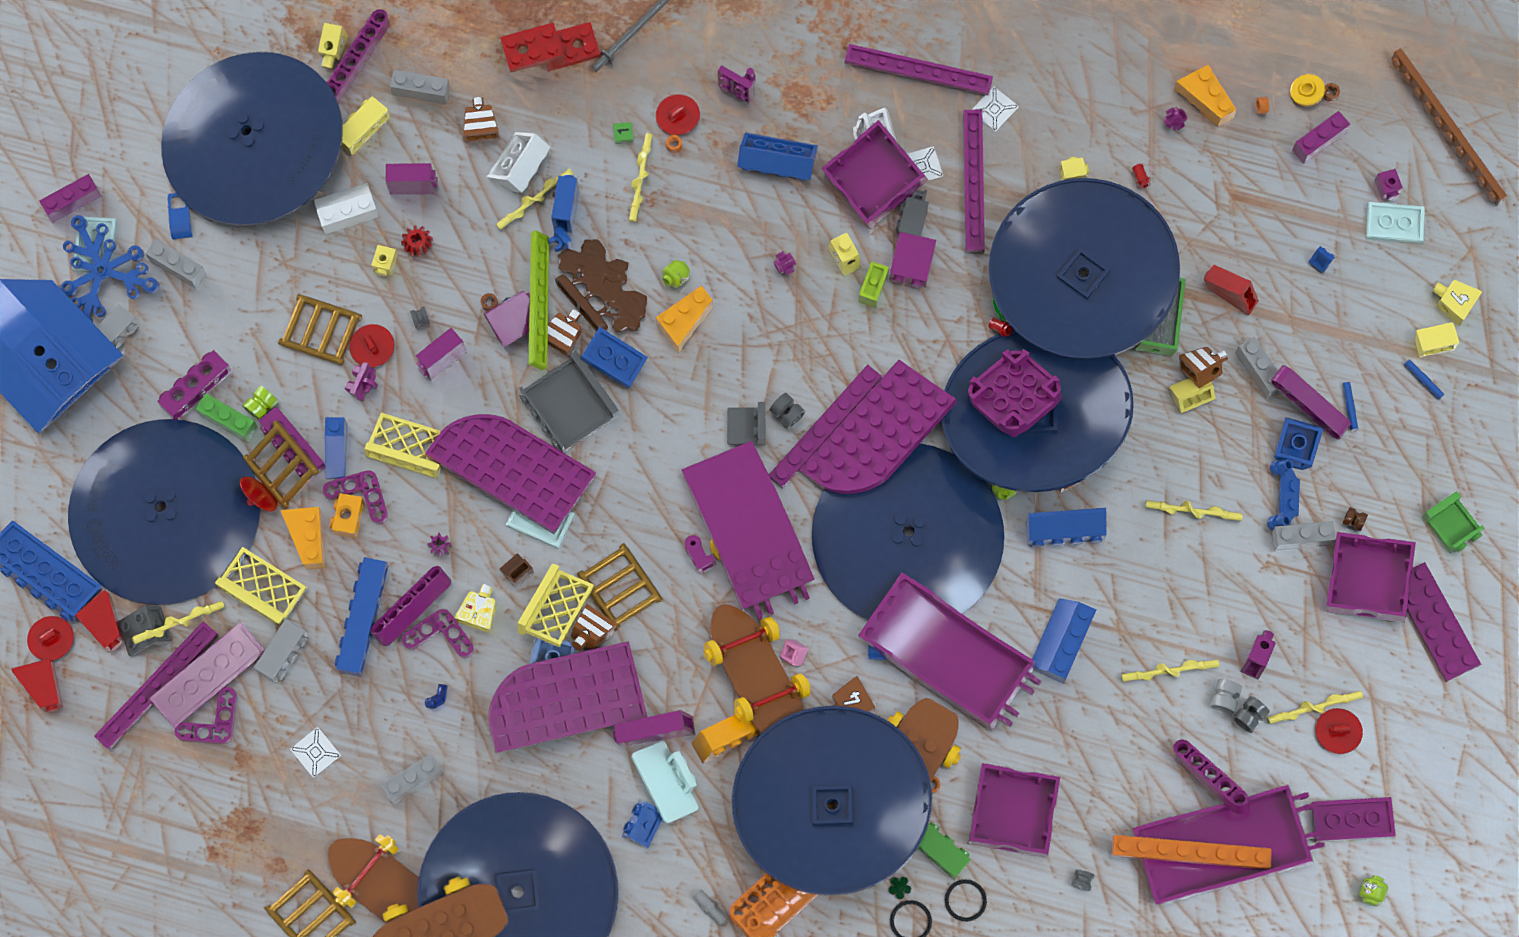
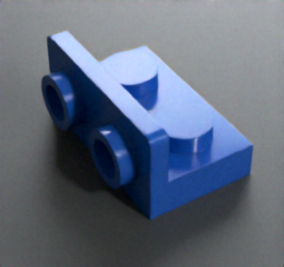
M645 801L636 803L632 809L630 820L623 827L622 837L648 848L662 821L657 807Z

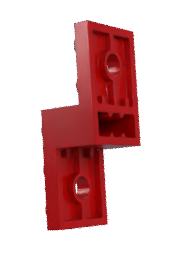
M553 22L500 37L510 73L544 63L549 72L601 57L591 22L556 31ZM581 41L583 45L580 48H576L573 46V43ZM520 47H527L528 51L521 54L518 52Z

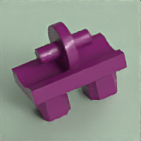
M365 362L362 365H354L352 375L356 377L355 382H347L345 390L357 400L363 401L366 393H369L371 388L377 389L378 384L374 382L376 370Z

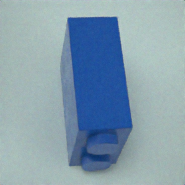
M572 175L558 176L551 216L553 229L561 227L567 233L573 232L579 197L578 180Z

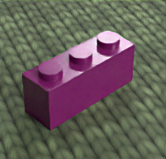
M1337 111L1296 141L1292 151L1305 164L1345 135L1351 124L1340 111Z
M87 174L39 200L53 224L101 198L102 195L91 176Z

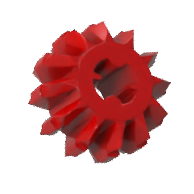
M414 225V230L411 231V229L407 228L408 234H402L404 240L401 241V244L404 246L406 253L410 252V256L413 257L417 253L420 258L422 252L427 255V249H432L431 242H433V237L430 236L429 230L425 231L424 226L417 229V226Z

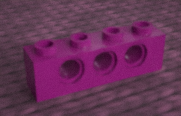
M214 350L206 353L202 357L201 362L193 365L183 378H179L174 382L173 387L169 391H164L159 396L157 402L172 419L179 420L232 371L230 366ZM206 369H212L210 374H203ZM192 382H198L197 386L193 388L189 387V385ZM179 394H183V395H184L181 400H179V401H176V400H175V398H176L177 395H179Z
M277 406L259 420L261 424L260 430L265 436L274 427L272 425L273 422L278 420L316 465L318 470L321 472L325 469V463ZM277 434L271 443L278 449L285 440L280 434ZM289 448L283 457L290 463L296 457V453ZM302 462L297 466L295 472L301 478L308 468Z

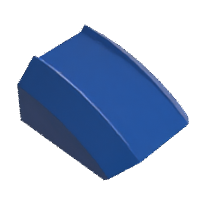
M1285 417L1275 458L1277 460L1289 459L1293 463V468L1300 470L1311 468L1323 428Z

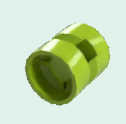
M259 386L254 391L253 398H248L242 407L259 421L267 414L268 409L272 410L278 403V399L267 389Z

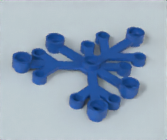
M76 215L72 218L71 226L79 232L86 248L77 246L71 241H65L63 249L67 253L73 252L90 257L94 264L82 261L79 257H73L70 261L73 268H81L91 272L74 281L67 280L63 282L61 290L68 297H72L77 293L78 287L94 279L88 294L80 298H71L73 303L78 301L77 307L79 309L85 304L83 313L92 323L93 319L90 314L93 306V312L96 316L103 317L106 315V308L102 306L97 294L102 280L108 277L124 281L127 295L132 300H136L140 296V292L135 288L134 284L142 286L149 294L158 292L160 284L156 279L150 277L145 280L138 277L139 275L147 274L149 271V267L143 262L138 263L135 269L126 274L113 270L130 260L134 262L141 261L144 257V251L139 246H131L126 254L110 261L117 245L112 239H107L104 242V254L102 259H100L98 254L105 235L109 232L108 226L104 223L96 226L97 236L93 244L86 230L88 226L87 220L81 215ZM77 220H81L79 225L75 224ZM101 227H105L103 232H100ZM109 243H113L111 248L107 247ZM71 244V249L67 250V245ZM134 250H137L136 255H132ZM79 260V264L74 266V262ZM141 266H145L144 271H140ZM104 267V271L99 273V269ZM149 282H153L152 287H147ZM67 285H70L69 290H65ZM132 291H136L135 296H131ZM102 308V313L98 314V309Z

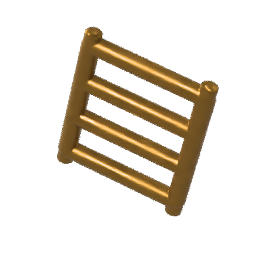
M297 294L296 300L298 302L283 338L279 339L278 344L343 365L345 360L343 356L357 321L361 320L362 314ZM305 304L314 306L315 309L301 344L290 341ZM322 309L333 313L317 350L308 347ZM342 315L350 318L338 351L336 355L327 353L326 349L339 316Z
M276 420L272 424L274 427L249 455L243 456V459L277 502L286 510L294 496L313 475H318L320 471L282 424ZM279 433L285 442L259 468L254 460ZM291 447L296 453V457L271 482L265 474ZM302 461L308 468L307 472L283 497L277 488Z
M625 543L619 546L620 549L584 572L581 570L577 573L580 579L591 583L589 577L623 555L630 563V565L594 587L590 594L602 613L617 623L615 631L621 627L622 623L655 602L663 601L660 593ZM635 571L641 580L605 603L599 593ZM643 587L647 588L651 594L650 597L619 617H614L610 611L612 607Z
M310 869L306 870L305 876L272 906L269 904L265 907L269 916L288 937H308L335 911L344 920L325 937H337L349 925L353 926L356 924L350 913L335 901L336 898ZM311 882L318 891L284 920L277 911ZM324 897L331 905L297 935L290 925L319 899Z

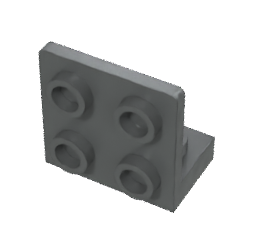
M758 402V407H729L727 409V444L742 445L752 441L754 445H765V402Z
M145 605L118 621L129 656H134L153 644H168L172 642L168 629L164 632L163 637L154 636L137 644H134L132 640L133 636L141 634L146 630H154L164 626L165 617L161 606Z

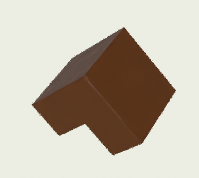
M518 553L500 568V572L516 589L534 574L533 567Z

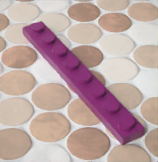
M849 44L845 58L846 64L989 96L993 76L853 44Z
M964 110L965 252H984L982 110Z
M867 364L770 472L771 480L783 489L799 472L802 465L880 381L882 375Z
M203 621L94 737L110 750L153 705L149 697L194 661L218 634Z

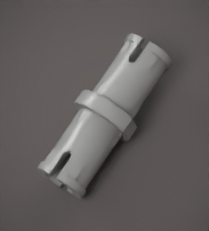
M702 889L693 896L705 909L704 912L709 914L720 926L729 919L717 906L718 903L716 901L713 902Z

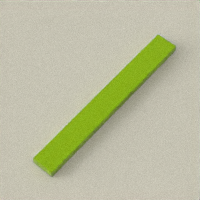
M534 230L531 232L529 365L543 371L547 369L549 236Z

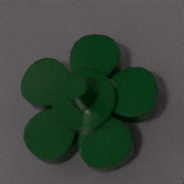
M897 877L892 878L891 884L894 886L889 887V893L892 895L896 894L898 899H903L905 897L904 892L906 894L911 892V886L907 885L909 882L908 878L901 877L900 881Z

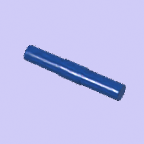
M1410 359L1404 364L1438 399L1445 395Z
M1344 382L1343 388L1347 413L1351 422L1350 428L1351 431H1357L1359 428L1351 383Z

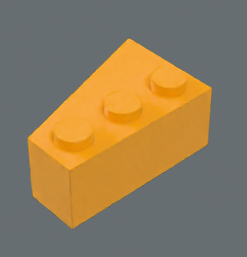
M1209 65L1176 81L1173 90L1184 96L1187 102L1196 106L1217 127L1234 119L1237 109Z
M701 285L656 317V325L678 353L713 308V299Z
M320 508L280 510L305 569L326 568L323 518Z
M733 715L701 730L691 744L703 764L723 754L730 748L738 747L745 740L750 741L756 738L758 731L751 721L744 724L736 715Z

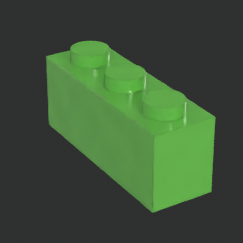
M208 394L204 395L196 408L199 416L247 443L258 428L254 420Z
M930 822L918 849L955 880L970 863V854L963 848L958 849L951 837L948 835L943 836L938 832L940 830L939 827Z

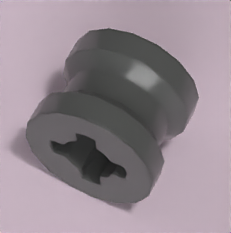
M424 306L420 310L410 311L416 329L420 325L430 324Z
M1076 869V878L1072 881V886L1081 890L1091 891L1092 886L1090 883L1095 875Z

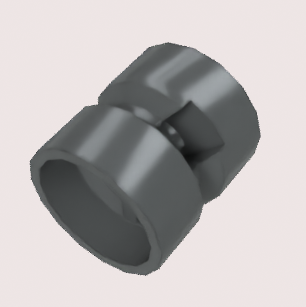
M784 393L777 398L769 409L777 418L781 417V422L788 429L796 425L806 412L799 404H794V399L788 393Z
M1250 696L1243 704L1244 708H1240L1232 718L1242 729L1253 733L1259 726L1258 721H1263L1270 711L1264 703Z

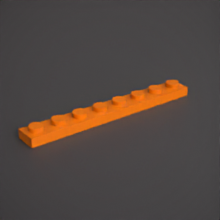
M1114 835L1112 837V856L1271 869V848Z

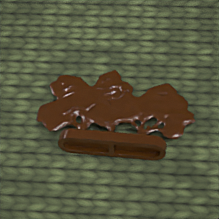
M585 239L581 246V252L567 248L558 254L560 259L558 268L561 271L570 272L573 275V281L571 282L565 275H560L555 279L556 285L596 332L599 327L608 331V326L602 316L612 318V327L616 332H623L627 329L637 331V328L640 327L639 321L645 317L647 296L638 291H624L622 289V285L627 282L625 271L628 269L629 262L621 259H615L610 262L605 261L606 249L598 239ZM579 272L582 273V275L578 278L577 274ZM584 283L588 295L584 297L575 287L576 284ZM593 296H598L603 302V307L599 311H596L588 302ZM616 308L618 313L611 314L610 311L606 312V310Z

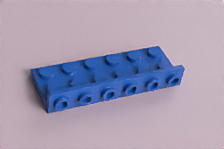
M13 520L0 532V572L6 577H12L19 587L27 588L35 599L40 598L50 610L53 611L55 609L65 621L68 622L70 620L75 624L77 622L75 614L93 600L102 590V586Z

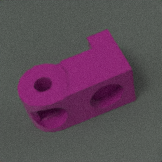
M691 535L686 538V552L699 574L716 565L714 556L712 554L707 556L704 552L701 539L698 536Z

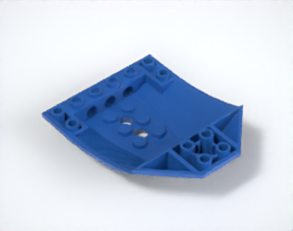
M0 279V393L40 434L124 355L53 280ZM43 346L45 353L42 356H36L34 353L36 347ZM52 359L56 360V367L48 369L47 363Z

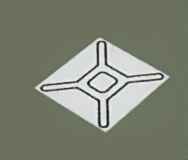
M993 86L989 96L985 95L972 110H982L983 122L996 132L1019 106Z
M934 146L908 153L909 157L928 178V181L943 177Z
M318 727L290 749L313 778L341 756Z

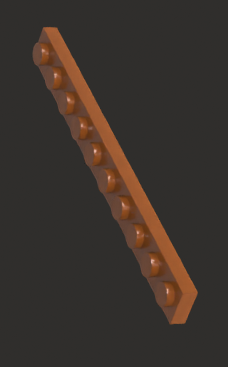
M1401 48L1396 50L1391 58L1394 67L1400 70L1404 81L1413 88L1414 95L1420 98L1425 110L1433 116L1436 126L1443 130L1445 138L1453 144L1457 155L1466 162L1467 169L1476 176L1479 186L1486 190L1489 200L1494 202L1496 206L1502 204L1507 197L1506 193Z

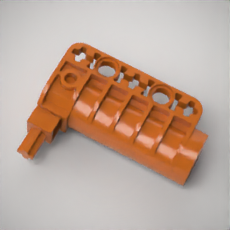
M766 873L731 905L730 918L746 937H777L776 933L818 895L801 892L776 880L773 881L771 880L772 877ZM767 884L769 886L772 884L773 887L771 889L769 887L765 889L764 885ZM755 896L759 901L751 903L749 898ZM735 911H738V912H741V911H742V912H743V915H742V916H740L739 914H738V915H735Z

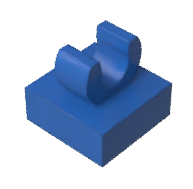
M558 227L554 230V236L549 239L548 244L557 243L558 246L555 247L554 251L559 252L561 249L564 251L567 248H571L572 239L561 227Z
M1320 246L1308 262L1324 273L1335 257L1334 254L1326 251V248Z

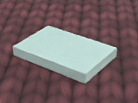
M1368 202L1366 239L1422 244L1424 240L1425 207Z
M84 217L88 222L86 230L93 244L97 236L96 226L104 223L109 228V232L105 235L98 254L100 259H102L105 251L104 242L107 239H112L115 242L117 219ZM105 227L100 228V232L105 230ZM77 231L75 245L86 248ZM109 243L107 247L111 248L113 243ZM74 253V257H79L82 261L94 264L90 257ZM79 260L74 262V266L79 264ZM72 267V270L76 272H91L81 268L75 269ZM104 267L99 269V273L104 271Z
M515 510L512 511L506 526L559 549L575 514L570 512L555 534H552Z

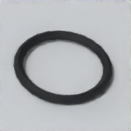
M964 879L953 883L945 895L947 911L951 916L960 921L967 922L977 919L983 914L987 905L984 889L972 880ZM960 884H971L978 888L982 894V907L974 916H958L949 905L951 891Z
M907 900L898 904L893 909L890 917V926L893 933L897 937H904L896 930L894 917L902 906L913 904L921 907L928 917L926 931L919 936L926 937L932 927V916L928 908L914 900Z

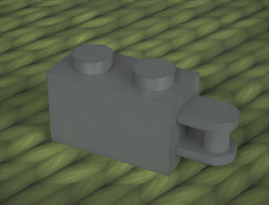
M916 190L912 198L907 197L906 203L901 204L900 214L903 215L901 220H897L895 231H898V237L899 232L917 236L922 235L929 202L925 201L927 190Z

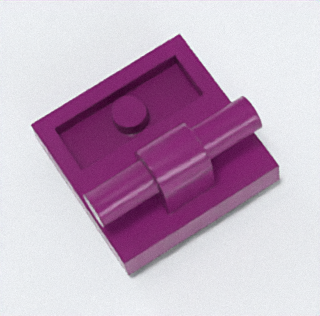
M721 65L718 69V86L726 93L734 94L742 102L750 103L753 99V88L756 83L754 70L748 68L746 74L742 77Z

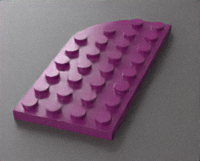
M898 360L799 470L821 488L830 492L854 494L873 489L884 483L897 470L957 401L953 396L907 364Z
M490 414L466 416L452 422L440 432L425 453V456L552 534H555L596 476L595 471L512 421Z
M629 641L527 664L509 674L496 689L488 712V725L495 754L648 717Z

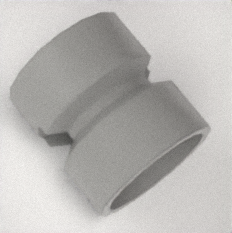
M1218 679L1215 688L1217 694L1212 698L1211 708L1223 713L1235 714L1238 704L1236 699L1240 697L1242 686L1230 680Z

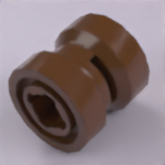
M1349 507L1342 524L1353 526L1355 530L1361 532L1368 514L1364 512L1359 513L1356 509Z

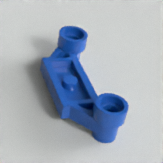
M1289 459L1276 460L1270 464L1271 473L1274 476L1280 475L1279 514L1269 517L1267 522L1271 531L1277 526L1290 525L1291 520L1299 516L1300 479L1296 477L1293 471V463Z

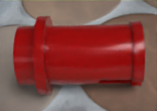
M1137 164L1133 166L1132 170L1137 179V186L1140 189L1150 186L1151 179L1147 176L1144 165Z
M992 318L989 321V329L999 332L1001 336H1009L1013 331V328L1007 322H1002L996 318Z

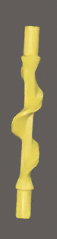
M650 133L645 134L642 151L637 157V165L640 168L639 176L631 183L635 195L630 206V222H636L638 209L643 201L640 194L643 178L649 175L645 171L647 155L651 151L653 135Z
M569 168L559 176L573 175L574 173ZM558 176L555 179L547 180L543 185L542 191L533 198L524 196L521 207L513 213L507 214L506 217L496 223L498 229L501 230L516 218H522L524 210L535 201H545V193L557 185Z
M1146 500L1145 508L1159 509L1169 514H1174L1177 511L1191 512L1197 519H1201L1207 514L1220 516L1225 520L1242 521L1243 516L1242 513L1228 512V510L1223 511L1218 506L1210 507L1207 510L1192 508L1189 501H1184L1180 506L1166 504L1162 501Z
M219 601L205 607L197 606L190 612L189 616L179 620L172 616L167 617L164 626L154 630H146L141 634L133 636L132 640L134 644H137L154 636L163 637L167 629L182 624L188 627L191 619L203 614L209 615L225 607L224 603Z
M1218 659L1204 662L1188 660L1182 666L1167 668L1165 664L1160 663L1155 670L1121 674L1122 682L1141 679L1150 681L1154 675L1167 673L1174 677H1179L1181 671L1192 669L1205 670L1219 667Z
M1362 691L1344 695L1333 694L1327 697L1325 702L1315 705L1304 701L1299 709L1268 716L1267 720L1269 724L1288 719L1296 720L1299 714L1313 710L1322 714L1327 706L1341 702L1349 703L1363 698Z

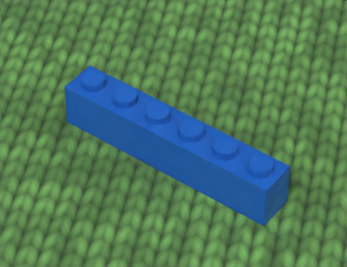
M364 557L363 563H359L358 574L360 575L358 581L354 583L353 592H355L354 599L350 600L348 608L350 615L349 618L345 619L344 623L346 632L345 636H342L340 639V655H337L335 659V667H337L336 669L339 673L362 677L372 637L371 628L376 621L389 568L386 561Z

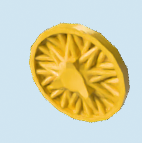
M1313 74L1301 75L1291 84V98L1300 106L1315 105L1324 97V82L1320 77Z

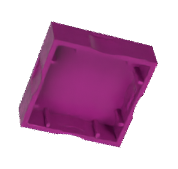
M879 120L863 132L851 146L841 151L821 168L870 228L875 226L928 181V178Z
M1337 532L1332 577L1330 579L1326 606L1327 612L1405 623L1416 542L1389 538L1375 539L1365 535Z
M982 763L968 844L1047 858L1060 777L1036 772H1020L1008 767Z

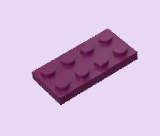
M1391 797L1315 801L1311 803L1313 806L1314 831L1320 830L1322 834L1315 838V842L1396 837Z

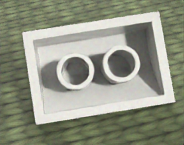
M515 132L487 178L510 191L522 193L528 187V182L537 172L542 160L546 158L550 146L537 134Z
M368 183L314 200L325 234L379 217Z

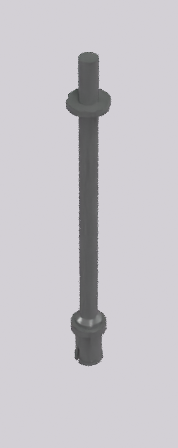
M659 0L608 51L602 50V57L591 68L597 72L607 61L612 64L614 62L613 56L670 0Z

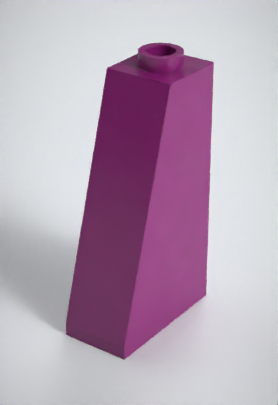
M682 710L615 724V731H613L614 741L623 747L696 735L693 716Z

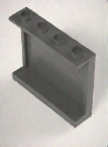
M577 351L570 354L571 359L525 389L519 388L521 392L519 397L525 405L529 404L531 407L530 413L535 420H540L542 423L540 427L546 435L550 434L553 446L556 449H560L563 453L620 416L618 408L586 363L580 359L581 356Z

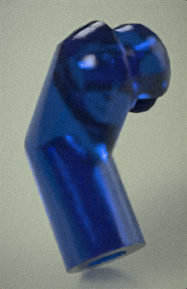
M438 684L437 694L427 698L425 706L430 709H436L443 705L446 701L448 685Z

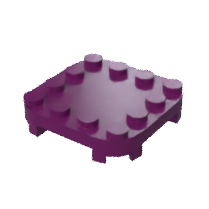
M1008 349L1002 353L1003 357L977 379L973 377L970 380L968 392L970 402L974 408L999 430L1009 434L1011 437H1017L1051 411L1062 399V393L1057 376H1052L1034 361L1028 351L1023 349L1022 351L1009 352Z

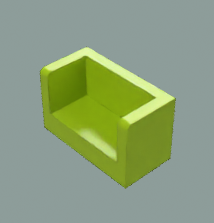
M871 261L859 293V303L874 308L877 307L889 274V267Z

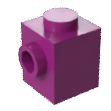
M1396 168L1378 173L1374 180L1382 200H1394L1399 197L1403 190Z

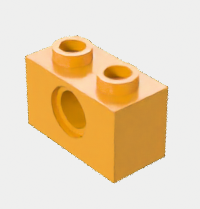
M340 493L339 498L335 499V517H332L330 521V528H332L334 535L357 539L365 503L363 497ZM345 512L351 513L348 519H342V515Z

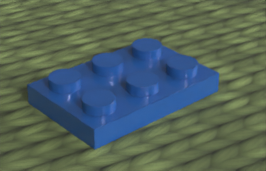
M599 327L580 359L629 389L648 357Z

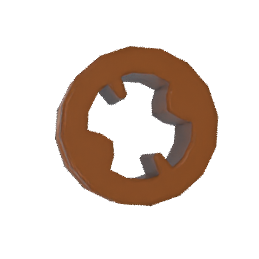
M1328 83L1325 85L1323 98L1329 102L1335 101L1340 94V88L1335 83ZM1329 89L1335 91L1333 96L1331 93H1327Z
M492 293L484 294L481 298L482 308L488 311L497 306V297ZM487 299L492 300L491 306H487Z

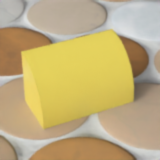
M1453 322L1416 330L1415 334L1419 357L1455 350L1460 343Z
M1188 378L1169 386L1174 403L1181 413L1216 399L1211 382L1198 388Z

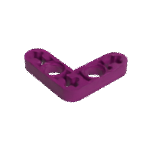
M367 470L327 482L323 486V494L328 500L339 498L341 491L338 489L340 488L338 484H341L344 491L342 494L354 495L363 492L372 521L378 525L387 521V509L378 478L373 471ZM367 476L374 478L371 480L373 488L369 489V485L365 481ZM348 481H354L356 485L354 489L347 490L345 484ZM330 487L338 489L334 491L333 495L327 493ZM370 494H379V499L376 502H370ZM377 506L379 507L380 512L383 514L381 515V519L374 517L377 515L375 507Z
M446 609L437 610L402 636L404 647L408 650H414L442 632L461 658H469L474 653L471 641ZM441 614H442L443 616L448 615V616L446 617V620H447V622H448L449 624H451V625H449L447 628H446V625H445V623H444L443 621H440V622H439V620H440V617H439V616H440ZM424 625L432 626L430 634L422 633ZM451 629L459 630L457 638L452 639L449 637ZM418 630L422 639L420 640L418 636L414 639L415 643L413 645L411 643L406 644L408 642L407 638L416 637L417 634L415 632ZM463 637H464L465 639L462 640V643H463L466 647H467V646H470V647L468 648V650H469L468 653H465L464 651H463V652H460V651L462 650V648H461L460 644L457 643V642H460V640H461Z
M224 687L219 691L215 725L180 723L175 728L176 737L183 742L229 743L233 737L237 694L235 690L231 687ZM227 692H230V694L233 696L232 698L228 699L229 706L232 705V708L228 706L221 707L222 704L226 705V699L223 697V695H227ZM227 710L231 713V716L227 721H223L220 715L223 711ZM184 727H186L188 731L194 732L195 738H192L193 735L186 733L185 737H183L179 732L183 731ZM206 728L209 730V735L202 739L198 736V733L201 729ZM213 729H215V733L219 734L225 730L228 736H224L222 740L220 736L214 735V739H212Z

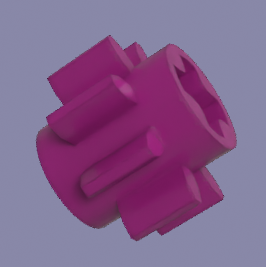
M1172 107L1166 111L1167 115L1164 117V122L1169 129L1175 131L1185 127L1184 122L1187 120V115L1183 109Z
M782 251L775 255L776 261L773 263L779 274L784 272L786 275L794 272V266L797 264L791 253L786 254Z
M438 532V536H430L432 541L427 543V546L433 548L430 551L431 555L437 553L439 558H441V554H449L447 549L452 547V544L447 542L449 539L448 535L442 537L440 532ZM439 542H442L440 548H437Z

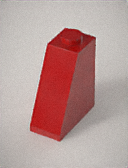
M1213 265L1206 272L1204 282L1207 289L1246 315L1252 312L1259 300L1250 280L1216 265Z
M103 590L75 616L109 653L111 650L114 651L119 648L123 641V636L118 624L112 597L106 590Z
M50 658L11 668L12 673L40 709L47 713H53L58 711V708L63 707L55 664Z

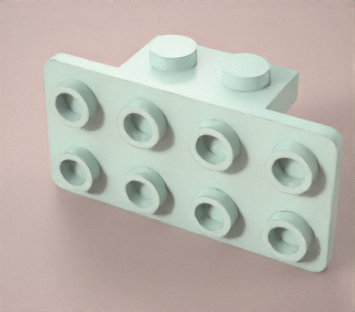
M661 741L631 755L649 794L666 824L698 810L699 807L691 793L697 786L696 778L689 771L687 761L680 751L671 754L666 743Z

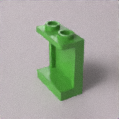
M1457 491L1423 515L1424 520L1450 554L1455 550L1457 552L1462 551L1467 547L1466 543L1472 540L1475 542L1483 536L1481 532L1485 529L1483 525L1479 526L1460 502L1461 496Z

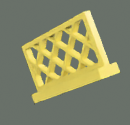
M381 413L371 438L364 448L365 456L438 479L441 465L430 461L425 456L426 452L422 445L430 441L433 443L441 431ZM383 420L391 421L393 426L383 430L381 424ZM407 426L411 432L401 435L398 428ZM396 430L399 437L389 441L386 434ZM422 431L427 432L429 437L419 441L416 434ZM383 435L386 443L382 445L375 444V439ZM414 435L417 443L407 447L404 439ZM402 441L405 448L399 451L394 450L392 444ZM419 446L423 454L418 456L412 455L409 450Z
M244 547L241 548L223 576L219 577L215 582L219 589L281 627L307 589L306 586ZM244 553L251 557L252 564L241 566L240 559ZM266 566L268 574L257 576L255 567ZM253 568L254 577L243 579L242 570ZM239 570L241 580L231 581L228 579L231 572ZM280 575L283 578L284 584L273 586L271 577ZM269 578L270 587L259 589L258 580ZM255 580L257 590L249 592L245 590L244 583ZM296 585L301 588L296 595H288V586ZM285 588L286 597L275 599L274 590ZM271 590L273 600L265 602L261 600L260 593ZM287 600L288 607L285 612L282 613L277 610L276 603Z
M552 563L518 621L517 633L523 636L527 633L560 647L591 594L594 585L559 570V566ZM560 578L568 580L570 585L560 587L558 581ZM582 586L587 588L585 593L577 595L576 587ZM572 589L574 596L564 598L562 591ZM559 593L561 599L551 602L550 595ZM576 600L578 606L569 609L567 602ZM563 604L566 611L556 613L553 606ZM550 607L552 615L543 617L541 614L542 609ZM568 615L569 622L560 625L558 617ZM555 619L557 626L547 628L545 621ZM542 623L544 629L536 631L531 628L534 624ZM559 630L561 636L557 640L552 638L549 633Z

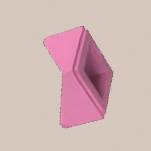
M786 639L780 658L793 666H801L808 647L794 639Z

